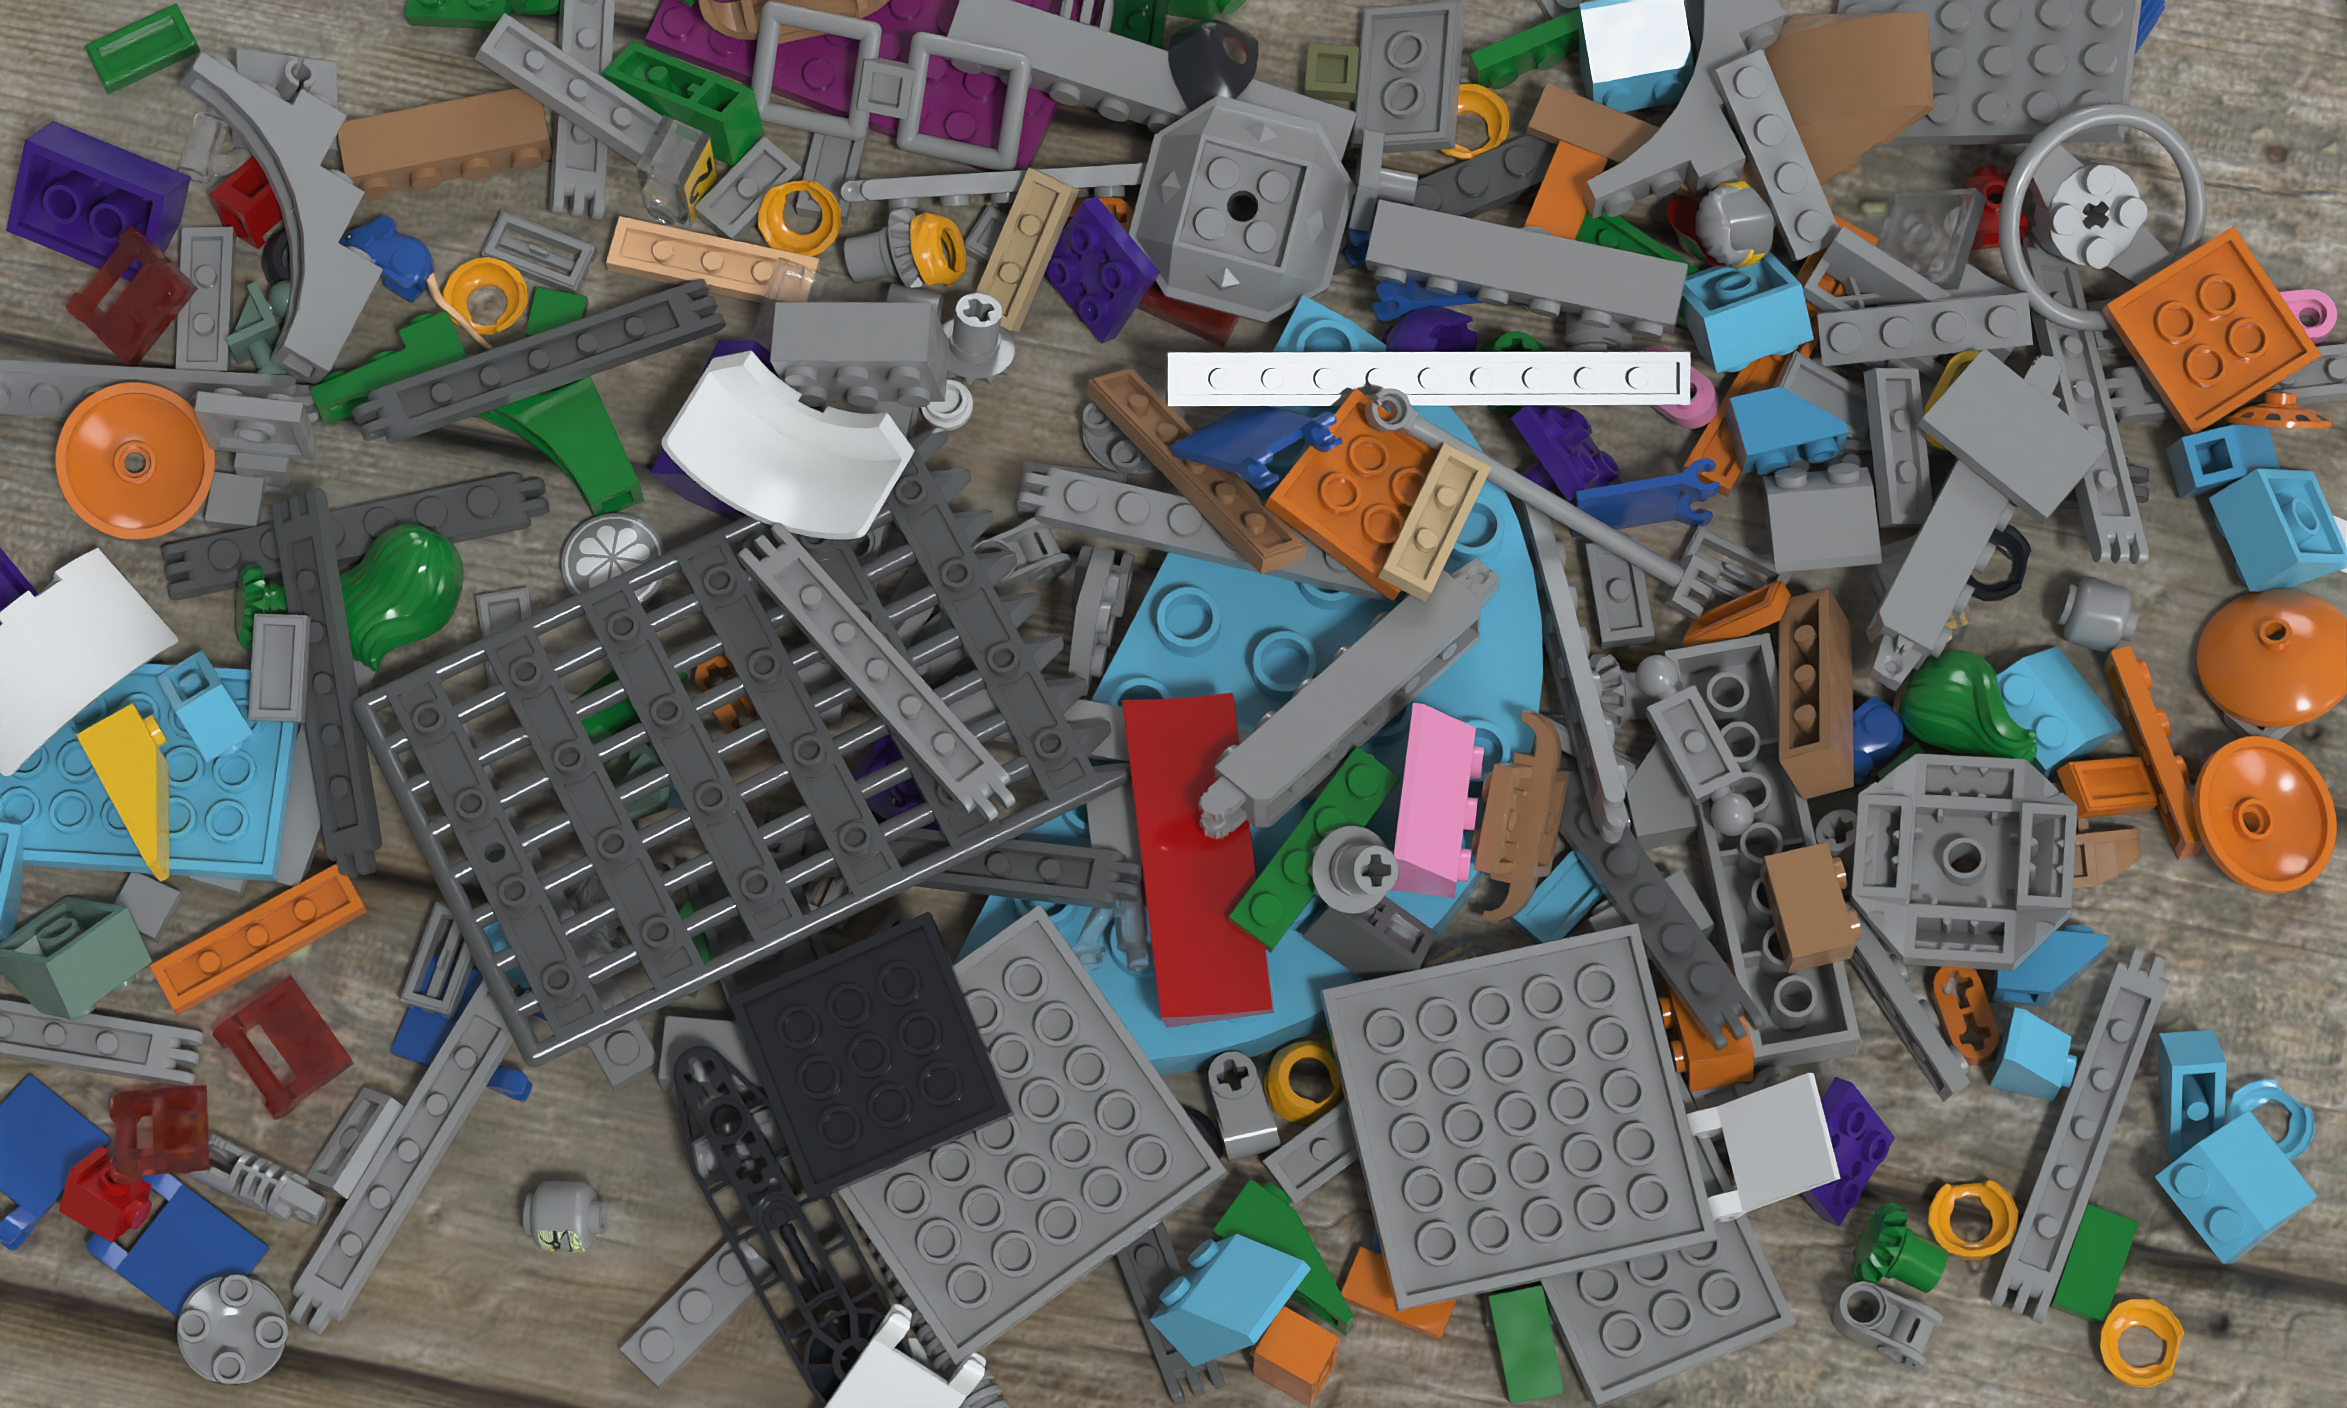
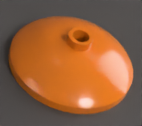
M128 382L108 386L82 401L66 420L58 438L55 455V467L59 486L72 510L92 528L109 536L128 540H144L159 537L174 531L186 523L205 501L211 488L215 471V452L208 445L194 412L195 408L181 396L166 388L141 382ZM131 454H139L145 460V468L139 473H131L125 467V459Z
M2276 588L2243 595L2221 608L2207 623L2202 632L2197 648V667L2201 684L2209 698L2221 710L2248 724L2279 728L2300 725L2319 718L2333 709L2347 694V619L2336 607L2326 600L2304 591ZM2271 636H2283L2280 640L2269 639Z
M2249 736L2222 746L2208 758L2202 767L2194 791L2196 826L2208 854L2228 877L2256 892L2284 894L2306 886L2321 874L2328 864L2335 846L2337 833L2336 813L2326 783L2314 765L2304 755L2282 741L2263 736ZM2243 819L2246 821L2248 829L2245 826Z

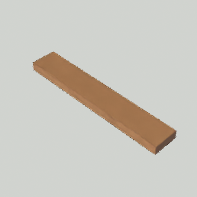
M1546 83L1526 133L1557 146L1559 141L1562 140L1608 158L1607 166L1613 168L1648 142L1660 128ZM1745 162L1742 178L1739 181H1745L1748 185L1752 186L1767 204L1751 164ZM1686 180L1674 191L1676 194L1699 203L1702 202L1704 196L1709 194L1707 192L1694 197ZM1824 194L1831 207L1834 197ZM1776 225L1773 232L1781 235Z
M1132 367L1088 380L1086 395L1260 574L1305 560L1307 545L1280 517L1264 506L1265 502L1237 473L1172 455L1170 446L1195 433V431L1171 406L1165 405V400Z

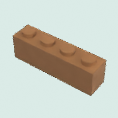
M519 87L343 121L337 133L344 173L352 179L354 186L365 192L362 198L366 200L381 199L388 196L391 191L407 188L428 190L439 186L442 181L458 178L480 180L490 176L494 171L509 168L531 170L539 167L545 161L552 160V145L544 104Z
M1829 587L1791 597L1781 620H1779V761L1803 800L1854 787L1852 626Z

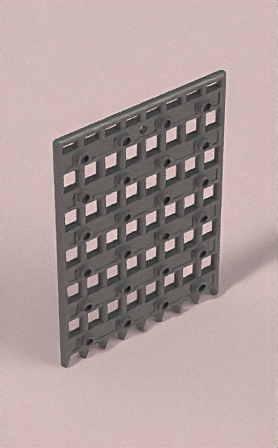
M936 426L907 439L915 451L867 531L869 533L894 521L906 544L860 565L848 543L854 539H824L791 533V535L919 676L917 667L961 646L963 647L975 670L933 689V691L948 707L986 689L998 713L967 727V729L981 744L1009 731L1021 756L1001 765L1011 780L1004 786L1007 787L1033 775L1045 797L1044 800L1000 821L996 817L991 822H988L976 808L968 814L965 813L879 716L833 738L831 737L820 714L859 694L845 678L811 695L808 694L797 671L826 657L811 641L789 652H786L774 629L791 622V618L778 604L764 611L752 588L759 585V583L746 568L742 569L730 547L772 527L748 515L366 693L353 701V714L526 1065L535 1068L546 1064L1132 781L1130 763L1092 767L1087 758L1111 734L1109 721L1102 719L1069 724L1064 716V713L1087 691L1086 679L1073 677L1045 681L1040 673L1064 648L1063 637L1056 634L1030 638L1020 637L1017 628L1040 607L1039 595L1030 592L998 596L993 588L1017 564L1016 553L1013 551H1001L975 555L970 545L994 523L993 511L982 509L958 513L951 512L948 503L971 482L970 470L958 468L929 472L925 465V462L947 442L949 435L945 428ZM917 563L929 586L883 607L871 584ZM681 569L692 593L646 614L634 591ZM939 604L952 628L906 649L894 625ZM703 611L714 635L668 656L656 633ZM585 615L596 638L549 660L538 636ZM725 653L737 677L689 698L678 675ZM607 657L618 680L571 702L559 678ZM488 660L499 684L451 705L440 682ZM747 695L759 719L712 741L700 717ZM628 699L640 723L592 745L581 721ZM510 702L521 726L473 748L462 724ZM392 706L403 728L391 735L387 734L377 714L378 711ZM889 735L901 759L855 781L842 757ZM769 738L781 762L734 784L722 760ZM650 742L662 765L614 788L603 763ZM531 745L542 769L494 791L483 767ZM412 748L424 772L409 778L398 754ZM912 778L925 802L878 824L865 800ZM792 781L804 805L757 827L745 803ZM672 784L684 809L636 831L625 806ZM553 788L564 812L516 834L504 810ZM434 791L445 815L430 821L419 797ZM935 821L948 846L901 868L888 843ZM815 824L827 849L779 871L767 847ZM695 828L707 852L658 874L647 850ZM575 831L586 855L538 878L526 853ZM455 834L466 859L452 865L440 841ZM493 850L505 851V856L502 860L498 862L487 860L489 853ZM838 868L850 893L802 915L790 890ZM717 871L729 896L681 919L669 894ZM597 875L608 899L560 922L548 897ZM477 878L488 902L473 909L462 884ZM740 915L752 940L704 963L691 938ZM619 918L631 943L582 966L570 941ZM498 921L510 946L495 953L483 928ZM641 962L653 988L604 1011L592 985ZM520 965L531 991L517 997L505 972ZM542 1010L554 1035L539 1042L527 1017Z

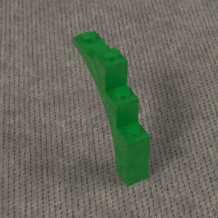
M447 311L436 315L434 313L422 314L412 319L407 327L398 330L404 346L403 350L396 353L394 351L381 352L370 358L367 365L348 373L346 371L331 373L325 376L317 386L309 388L323 424L326 425L352 417V410L361 404L369 402L368 394L377 388L468 358ZM496 346V347H493V348H491V349H489V350H492V349H495V348H498V347H501V346ZM591 376L553 388L551 393L544 396L539 393L472 416L521 437L551 459L577 488L593 517L617 513L644 501L638 478Z

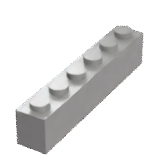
M1380 199L1365 259L1367 270L1374 271V278L1382 282L1391 281L1404 285L1407 278L1426 282L1425 288L1427 290L1442 295L1455 296L1457 289L1478 293V301L1495 306H1507L1508 300L1529 304L1528 311L1547 317H1559L1560 311L1580 315L1579 321L1590 326L1610 328L1611 322L1632 326L1631 332L1633 334L1652 339H1661L1663 333L1674 335L1688 271V264Z

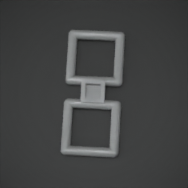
M769 1L762 7L751 83L761 122L852 141H861L867 135L871 112L900 118L896 143L902 151L1002 172L1011 171L1015 168L1032 66L1031 57L1027 53L927 32H917L911 39L908 63L878 58L882 29L876 22L775 1ZM781 24L860 40L849 118L770 103ZM930 55L1010 71L998 149L918 133Z

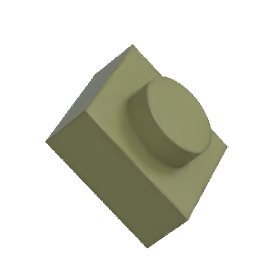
M1308 43L1304 96L1313 99L1355 102L1359 46Z

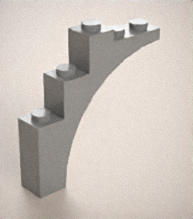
M1697 0L1700 18V45L1694 74L1678 106L1656 134L1622 163L1586 182L1583 202L1592 219L1606 213L1610 217L1623 214L1630 210L1637 200L1652 194L1656 197L1666 196L1677 190L1685 180L1694 197H1698L1707 192H1712L1721 183L1738 182L1742 178L1746 157L1727 122L1730 120L1733 123L1710 70L1748 54L1747 49H1750L1751 52L1761 48L1763 50L1777 40L1778 36L1781 35L1785 13L1778 0Z
M201 52L187 69L179 85L211 107L242 138L265 172L280 206L290 247V295L284 326L270 360L316 386L330 372L383 271L381 267L371 262V257L364 251L352 246L345 247L338 243L365 192L354 186V182L346 174L334 169L327 170L320 166L347 115L337 110L335 104L327 97L319 93H308L303 89L288 103L282 99L280 93L273 87L260 82L254 83L237 73L236 68L229 61L219 56H208Z

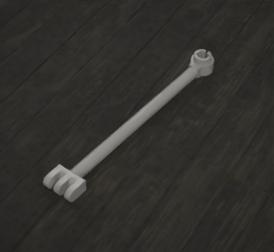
M1387 388L1369 398L1372 402L1365 405V415L1373 429L1383 433L1395 430L1402 434L1407 433L1436 451H1439L1445 442L1491 466L1486 480L1670 585L1671 589L1664 603L1690 618H1700L1704 608L1687 598V596L1690 594L1697 599L1708 601L1713 590L1696 578L1698 575L1709 582L1716 583L1721 571L1694 554L1685 557L1681 567L1677 566L1418 415L1419 412L1412 409L1409 398L1399 389ZM1380 403L1386 404L1390 408L1391 418L1389 421H1384L1380 418L1377 407Z

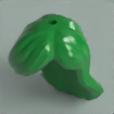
M402 524L388 529L377 537L361 563L351 571L340 574L353 660L360 661L373 672L378 671L382 657L390 650L427 638L439 632L449 622L455 612L462 592L464 566L456 547L448 538L442 534L432 532L426 527Z
M1943 650L1938 658L1929 655L1919 670L1913 669L1910 673L1901 697L1899 713L1905 728L1914 737L1925 743L1955 752L1960 756L2026 759L2033 765L2037 755L2036 733L2033 730L2020 727L2011 719L2000 694L1996 672L1981 656L1962 650Z

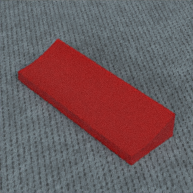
M1233 693L1175 699L1122 700L1161 1019L1166 1028L1274 1013L1265 947L1227 921L1230 914L1257 880L1251 825L1245 820L1233 832H1228V836H1224L1223 839L1218 838L1217 840L1209 836L1205 837L1203 829L1200 827L1202 811L1199 809L1200 797L1203 796V792L1207 793L1208 788L1215 783L1216 762L1228 747L1240 745Z

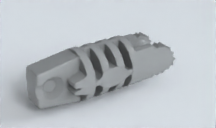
M211 1134L206 1142V1149L215 1157L233 1165L234 1168L231 1174L197 1161L193 1163L187 1175L285 1223L289 1217H292L313 1227H318L327 1212V1202L325 1197L307 1188L309 1180L290 1170L287 1171L265 1158H260L254 1153L219 1136Z

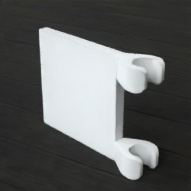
M1814 1073L1800 1075L1716 1107L1686 1114L1692 1137L1697 1135L1698 1138L1707 1139L1722 1131L1724 1134L1737 1190L1708 1197L1713 1221L1718 1219L1720 1222H1729L1749 1211L1841 1179Z
M896 1303L889 1309L874 1336L824 1408H959L984 1376L986 1359L975 1352L957 1366L949 1381L942 1378L895 1348L909 1330L912 1317L910 1310Z

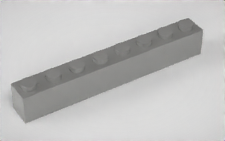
M1012 0L959 1L947 37L1027 53L1032 60L1028 89L1033 88L1049 93L1053 100L1064 105L1075 106L1080 103L1098 109L1101 115L1110 120L1124 122L1129 119L1147 125L1148 129L1155 134L1191 112L1174 79L1169 62V51ZM943 57L944 60L950 61L955 68L970 74L984 72L999 77L1004 84L1008 85L1009 70ZM1252 79L1246 89L1235 99L1319 121L1339 159L1342 161L1357 115L1356 112Z

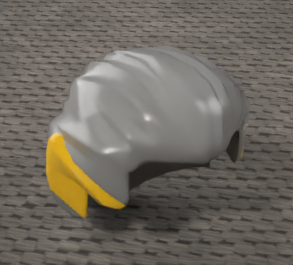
M1745 181L1721 183L1712 192H1709L1707 196L1703 197L1702 202L1698 204L1699 210L1696 212L1695 235L1701 242V247L1705 248L1708 256L1713 257L1719 263H1725L1727 266L1731 265L1733 269L1754 266L1769 253L1772 248L1773 230L1776 222L1770 207L1752 186L1748 185Z

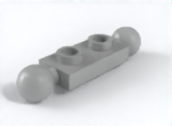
M1662 655L1647 657L1638 666L1636 681L1643 693L1657 698L1659 702L1648 706L1645 714L1694 805L1696 806L1711 798L1714 802L1711 809V820L1719 832L1728 836H1737L1746 832L1754 819L1753 806L1746 797L1733 793L1731 790L1742 784L1745 776L1696 686L1693 685L1678 692L1676 686L1679 681V672L1675 663Z

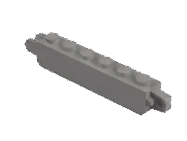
M2042 354L2033 360L2030 368L2022 378L2058 406L2061 399L2052 395L2061 377L2063 370L2060 367L2062 364H2059L2054 356H2044ZM1956 458L1866 630L1870 644L1877 648L1868 677L1894 691L1899 688L1913 668L1919 670L1929 654L1936 658L1940 656L1953 630L1944 625L1951 612L1958 616L1961 615L1975 589L1966 584L1972 571L1975 570L1981 574L1994 553L1996 546L1988 542L1993 530L1996 528L2003 532L2017 508L2015 503L1959 458Z
M1476 558L1451 575L1442 570L1426 602L1406 593L1403 601L1390 613L1382 612L1369 625L1366 634L1352 646L1345 645L1339 649L1331 659L1329 666L1315 679L1308 678L1304 680L1293 693L1291 700L1279 711H1271L1263 716L1256 725L1254 732L1239 746L1232 745L1228 747L1216 762L1215 783L1208 788L1207 793L1203 792V796L1200 797L1199 809L1202 811L1200 827H1202L1205 837L1209 836L1216 840L1218 838L1223 839L1224 836H1228V832H1233L1245 820L1254 827H1271L1340 766L1350 756L1356 746L1360 748L1480 641V611L1499 589V576Z

